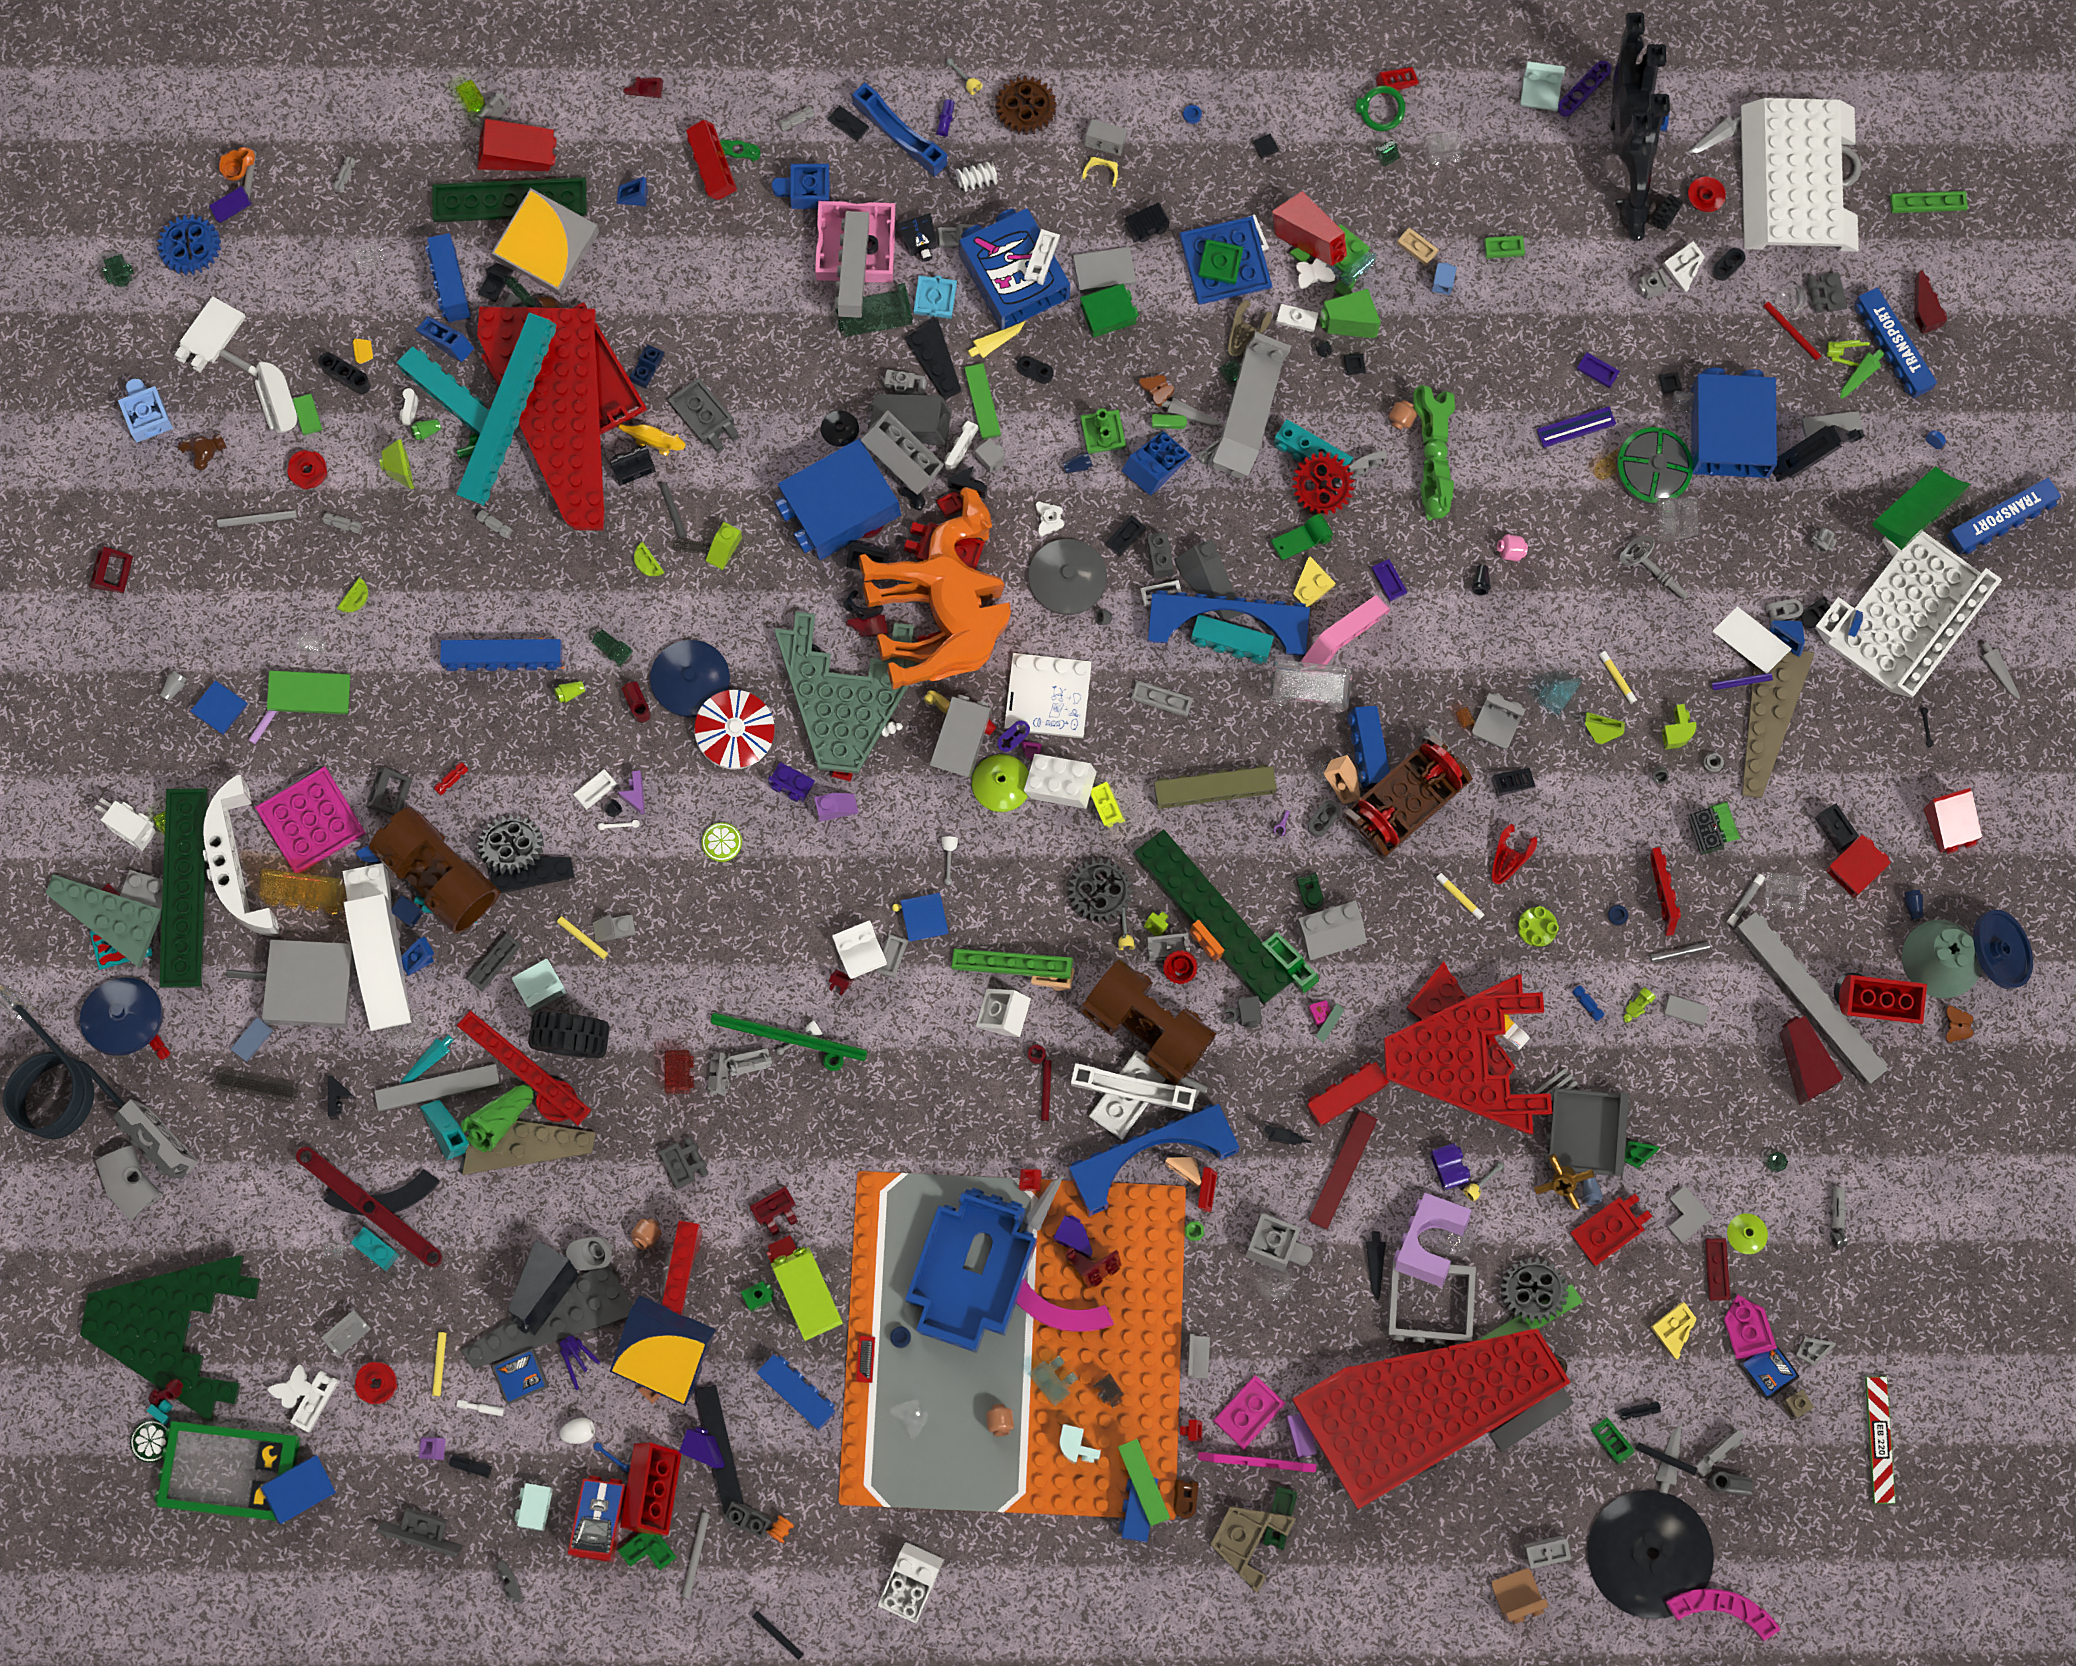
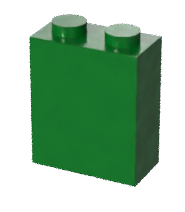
M1124 283L1080 297V307L1093 338L1136 324L1137 317H1139L1136 306H1132L1130 301L1132 300L1131 292L1125 288Z

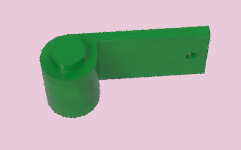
M1317 514L1307 520L1305 525L1274 538L1270 542L1280 560L1283 561L1320 543L1322 545L1329 543L1334 533L1323 514Z

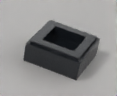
M1271 133L1253 141L1261 159L1279 151Z
M1363 354L1343 357L1346 375L1366 373Z
M1678 372L1658 376L1662 394L1682 390Z

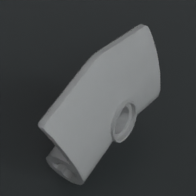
M134 1146L123 1147L96 1160L108 1197L129 1220L133 1221L145 1206L153 1205L162 1196V1193L142 1172ZM134 1173H138V1180L136 1182L131 1183V1176Z

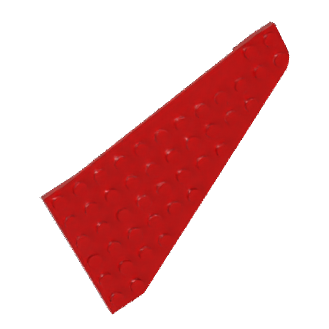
M479 307L477 336L500 384L528 314L532 313L549 319L557 325L555 335L551 338L548 346V353L544 356L541 363V370L535 378L533 390L527 398L526 408L522 411L519 418V426L565 523L574 530L604 531L605 504L595 340L596 309Z

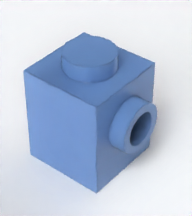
M1438 263L1431 292L1450 295L1457 267L1449 263Z

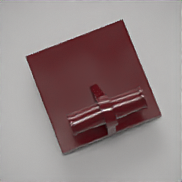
M1073 1248L1067 1250V1261L1076 1268L1084 1279L1087 1288L1098 1286L1104 1277L1115 1274L1119 1271L1120 1266H1122L1117 1250L1096 1264L1078 1254Z

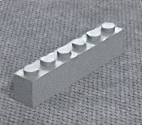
M846 211L845 219L841 221V230L844 231V234H840V246H843V250H839L841 265L837 267V277H840V281H836V293H839V297H835L834 308L838 309V317L862 318L869 212Z

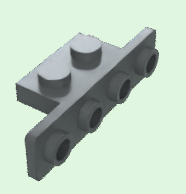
M411 1508L405 1510L402 1526L382 1521L376 1530L377 1533L382 1534L386 1538H396L406 1544H416L422 1546L425 1550L439 1551L449 1557H456L463 1546L443 1539L447 1519Z

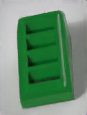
M1608 1417L1591 1429L1617 1465L1634 1454L1633 1447ZM1609 1426L1610 1430L1601 1436L1598 1430L1601 1429L1600 1431ZM1612 1433L1616 1435L1611 1440L1606 1442L1605 1439ZM1619 1440L1621 1443L1612 1449L1611 1445ZM1625 1447L1626 1450L1618 1456L1616 1453Z

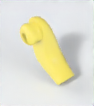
M933 690L928 691L924 697L925 702L928 705L934 703L942 712L947 714L950 701Z

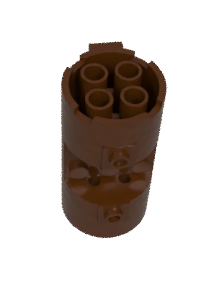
M407 807L397 812L390 818L391 821L383 829L380 827L369 844V850L398 879L406 878L423 895L425 906L454 934H459L470 928L496 903L501 894L474 865L472 866L469 862H464L445 844V837L419 811L414 810L412 807Z
M1118 959L1096 984L1082 1004L1079 1012L1110 1036L1122 1026L1131 1031L1152 1048L1144 1062L1176 1086L1200 1060L1207 1046H1210L1217 1036V1033L1201 1022L1202 1020L1196 1012L1187 1008L1183 1009L1174 1018L1168 1009L1161 1008L1151 996L1147 995L1153 984L1150 977L1145 973H1140L1138 970L1135 971L1121 959Z

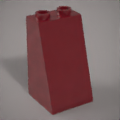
M1795 1016L1782 1025L1783 1030L1779 1032L1796 1097L1798 1103L1802 1105L1835 1087L1844 1078L1806 1016L1801 1018Z

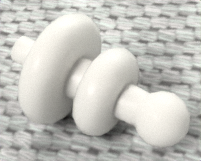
M890 721L881 734L887 737L889 733L894 734L896 729L901 730L903 726L901 723L895 724Z

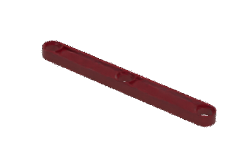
M302 1147L297 1151L296 1160L299 1164L431 1268L438 1267L442 1263L443 1256L437 1248L309 1147ZM305 1151L311 1152L312 1155L308 1162H302L300 1158L301 1154ZM371 1201L375 1204V1208L372 1212L367 1213L364 1211V1205L366 1202ZM431 1252H436L439 1256L435 1263L427 1261V1256Z

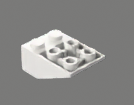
M905 1542L878 1606L917 1623L944 1559Z

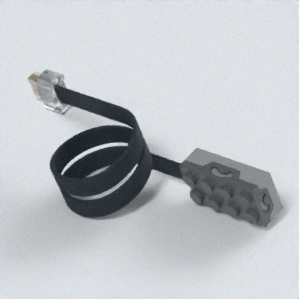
M0 984V1007L7 1015L11 1014L22 1021L25 1020L53 1051L37 1054L27 1059L14 1070L7 1080L3 1091V1107L7 1117L16 1127L46 1139H60L72 1134L84 1123L91 1111L94 1101L93 1079L120 1108L113 1116L118 1122L116 1126L123 1133L127 1132L129 1134L130 1142L136 1147L140 1146L143 1150L142 1155L147 1160L153 1161L156 1164L155 1169L163 1176L167 1174L172 1179L175 1177L182 1180L199 1163L147 1105L131 1099L125 1104L91 1066L67 1056L31 1017L30 1013L35 1009L31 1002L22 993L11 989L10 986L6 987ZM65 1064L72 1079V1093L69 1103L57 1120L46 1127L36 1129L29 1121L25 1110L28 1091L35 1080L45 1071L54 1066Z

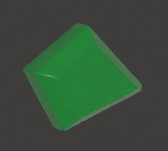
M1629 1141L1625 1147L1624 1162L1638 1169L1660 1147Z

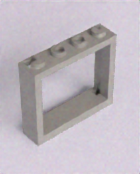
M1392 1261L1387 1337H1392V1340L1399 1342L1404 1341V1338L1412 1339L1413 1343H1425V1340H1432L1435 1345H1446V1342H1454V1345L1472 1342L1476 1267L1450 1265L1447 1274L1448 1276L1468 1277L1464 1335L1396 1329L1399 1271L1395 1270L1396 1262Z

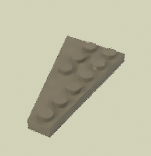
M516 1121L490 1152L489 1150L486 1152L479 1151L469 1143L462 1175L592 1154L596 1133Z

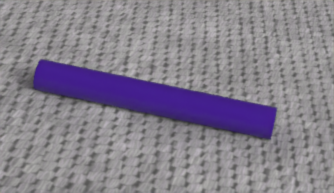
M1771 672L1713 682L1712 686L1713 690L1771 681L1773 677Z

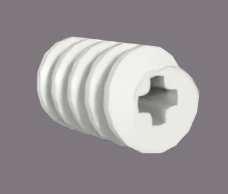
M985 162L984 167L982 164H978L977 170L974 165H971L970 172L966 167H963L962 173L959 169L955 170L959 189L963 187L965 192H967L968 186L975 190V184H978L981 189L983 182L989 187L990 180L997 185V174L993 162L992 166L989 162Z

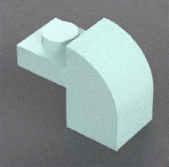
M1063 1424L1060 1437V1450L1063 1456L1076 1464L1078 1456L1082 1457L1081 1460L1094 1463V1460L1098 1461L1101 1450L1080 1446L1084 1429Z

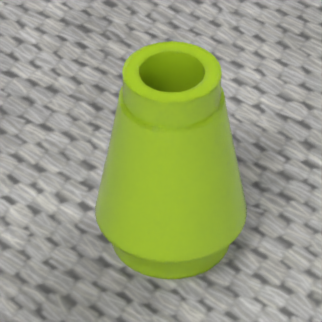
M582 681L560 684L557 688H554V693L559 703H567L585 692Z

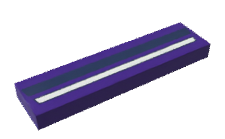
M1606 407L1538 428L1536 432L1542 447L1545 448L1616 425L1610 407Z

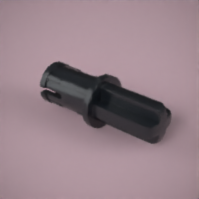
M454 1454L449 1461L450 1467L466 1471L469 1475L473 1473L487 1479L492 1470V1465L477 1462L475 1458L468 1459Z

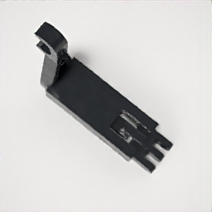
M1836 425L1824 426L1778 456L1776 465L1778 469L1772 473L1774 476L1782 474L1776 478L1777 482L1788 477L1795 478L1840 449L1842 444L1847 442L1854 443L1864 438L1865 434L1862 430L1857 432L1856 429L1848 431Z

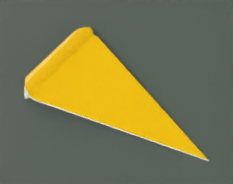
M354 339L355 361L362 364L373 359L371 340Z

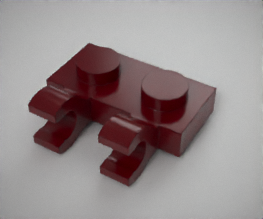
M786 1186L749 1206L759 1225L761 1226L766 1223L773 1236L780 1232L773 1219L780 1214H785L791 1226L798 1222L791 1209L796 1206V1203Z

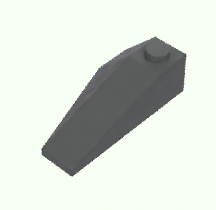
M1212 539L1193 546L1175 559L1182 577L1198 594H1205L1207 598L1215 599V596H1226L1227 600L1235 601V593ZM1231 610L1215 611L1224 622L1242 615L1241 612Z

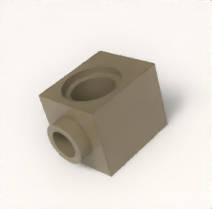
M1803 1389L1781 1402L1791 1420L1815 1408Z

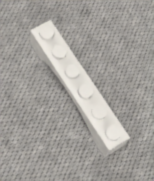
M1076 1063L1071 1081V1086L1188 1112H1192L1196 1094L1195 1089L1132 1078Z

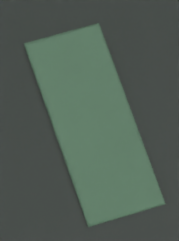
M1338 1003L1316 1035L1322 1043L1325 1042L1345 1011Z

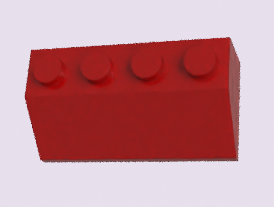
M651 1442L634 1443L620 1528L639 1533L669 1536L682 1455L679 1451Z

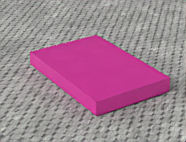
M1254 1375L1213 1422L1244 1450L1286 1403Z

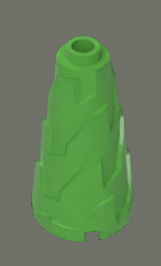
M528 1085L516 1086L475 1113L467 1116L462 1121L461 1128L463 1133L466 1131L469 1133V1136L466 1137L468 1142L482 1152L493 1150L501 1138L509 1131L510 1127L517 1121L520 1114L532 1103V1088Z

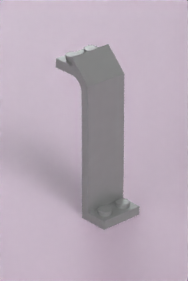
M1255 332L1246 346L1222 437L1216 450L1209 458L1208 466L1240 479H1244L1246 475H1249L1261 446L1282 363L1290 352V345Z

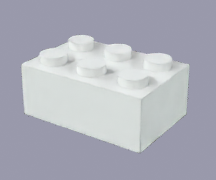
M1034 754L1024 791L1031 799L1086 809L1097 771L1090 763Z

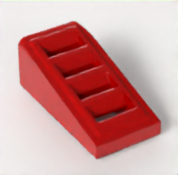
M1413 67L1379 72L1375 79L1378 86H1390L1397 91L1419 84ZM1407 73H1410L1411 76L1409 81H1407L1405 76Z

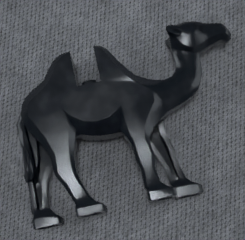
M1637 12L1627 13L1625 17L1626 25L1621 38L1619 58L1613 75L1610 129L1615 130L1611 147L1612 151L1619 155L1625 163L1630 176V195L1625 199H1617L1615 204L1621 211V223L1628 228L1629 237L1632 241H1641L1645 237V224L1649 219V207L1651 205V199L1647 198L1651 184L1653 160L1657 151L1662 119L1670 113L1669 95L1654 94L1659 67L1666 65V45L1649 44L1646 48V54L1643 55L1642 62L1636 64L1637 57L1645 46L1640 36L1645 32L1644 13Z

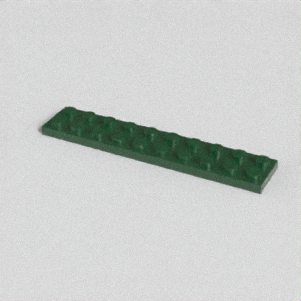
M207 788L166 789L160 988H202L206 861L203 855V850H206L203 832L204 820L208 809L209 790Z
M1164 829L1134 851L1133 855L1193 924L1200 920L1225 951L1221 957L1255 996H1259V1001L1263 1005L1293 982L1292 978L1262 945V941Z

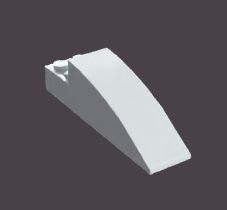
M383 863L343 871L347 901L344 902L346 919L370 1029L374 1031L412 1023L395 915L392 914L391 910L393 902L387 869Z

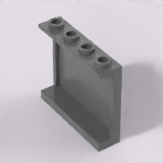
M1555 1086L1554 1091H1550L1552 1114L1547 1117V1124H1551L1550 1132L1546 1133V1144H1549V1152H1545L1544 1164H1548V1170H1554L1548 1157L1556 1154L1561 1166L1571 1167L1576 1173L1592 1169L1596 1175L1622 1177L1624 1173L1629 1093L1613 1094L1561 1089Z

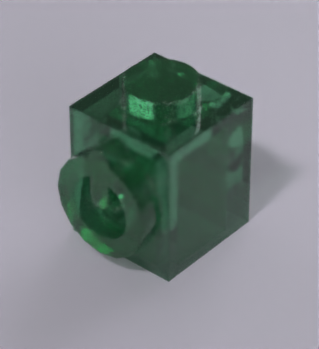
M122 254L103 260L105 267H102V271L108 285L113 283L114 287H125L130 281H133L131 274H134L130 262L126 263Z

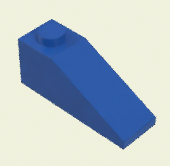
M429 316L416 329L418 333L461 363L474 350V347L462 333Z

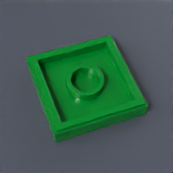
M1206 239L1198 277L1235 285L1244 247Z

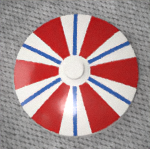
M727 690L710 697L700 708L694 727L696 743L702 754L713 764L734 770L747 768L760 761L769 751L775 731L772 714L765 703L755 695L741 690Z

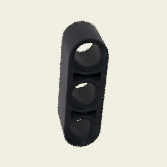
M325 352L319 356L318 363L323 373L358 394H366L370 390L371 384L364 372L332 353ZM327 362H333L332 365L325 366ZM343 372H349L346 376H341ZM365 381L363 385H357L358 382Z

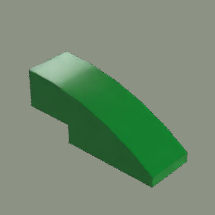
M1278 932L1262 943L1303 993H1306L1319 982L1317 973Z

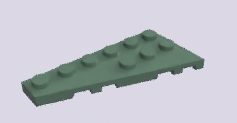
M52 875L45 893L137 967L141 968L160 920L162 910Z

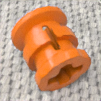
M779 1515L777 1517L778 1521L772 1524L773 1528L766 1532L772 1538L784 1544L783 1538L788 1536L789 1529H793L794 1525Z

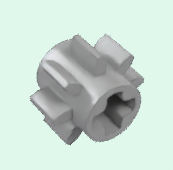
M1822 528L1820 532L1816 530L1811 539V542L1814 543L1813 548L1822 553H1826L1827 550L1832 551L1837 542V539H1834L1835 534L1825 528Z

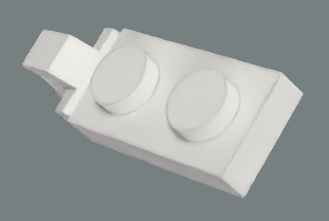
M967 421L962 427V435L956 438L952 452L947 453L944 459L946 471L950 473L955 472L978 430L977 424Z

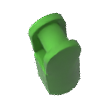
M1152 414V428L1184 429L1186 427L1187 418L1183 415Z

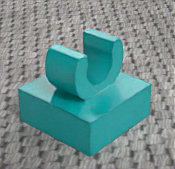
M163 1400L159 1407L151 1404L146 1411L162 1424L167 1425L172 1419L167 1414L171 1411L173 1405Z

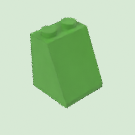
M1368 289L1324 301L1321 317H1319L1321 328H1325L1328 334L1376 338L1381 324Z

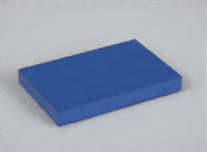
M317 1455L259 1486L278 1524L286 1522L336 1493Z

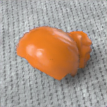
M242 147L238 151L232 150L221 156L219 170L224 178L231 181L241 179L245 175L247 167L254 164V151Z

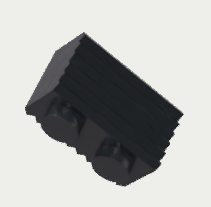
M1159 202L1125 217V226L1135 243L1138 241L1141 243L1145 242L1156 233L1158 235L1165 233L1170 223Z

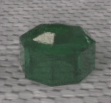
M1775 1152L1768 1156L1766 1164L1770 1171L1778 1173L1786 1169L1788 1160L1785 1154Z

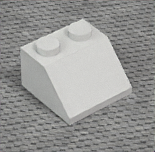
M986 989L976 1027L1005 1036L1020 1037L1031 998L1015 990Z

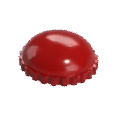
M1177 950L1166 957L1163 971L1170 982L1184 984L1192 981L1195 977L1198 963L1194 955H1191L1188 951ZM1175 971L1183 974L1178 976L1176 975Z

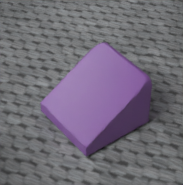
M421 1437L419 1459L444 1460L446 1439Z

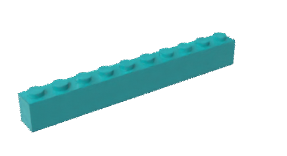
M529 313L456 493V495L484 506L490 497V490L497 480V473L505 460V453L511 445L513 433L519 425V418L522 411L526 408L527 398L533 390L535 378L541 370V363L544 356L548 353L549 343L556 332L557 325L549 319Z

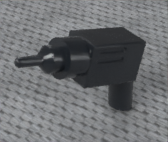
M1266 1126L1264 1129L1269 1141L1292 1145L1303 1142L1311 1143V1140H1306L1291 1130Z

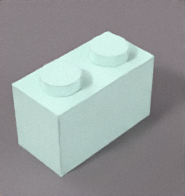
M527 1483L525 1488H521L519 1500L522 1501L521 1509H517L515 1515V1522H518V1527L539 1531L545 1530L552 1488Z

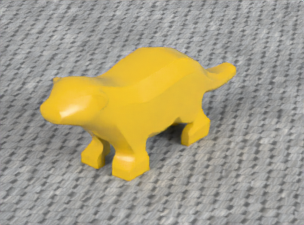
M619 424L618 426L620 430L635 438L637 445H648L658 449L659 453L666 457L670 453L669 450H683L686 446V443L678 437V434L673 436L651 425L627 426Z

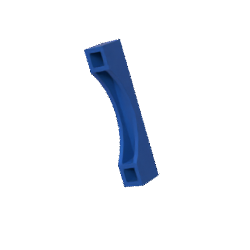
M866 82L852 94L853 106L931 175L935 177L948 165L947 154L934 142L923 138L909 128Z

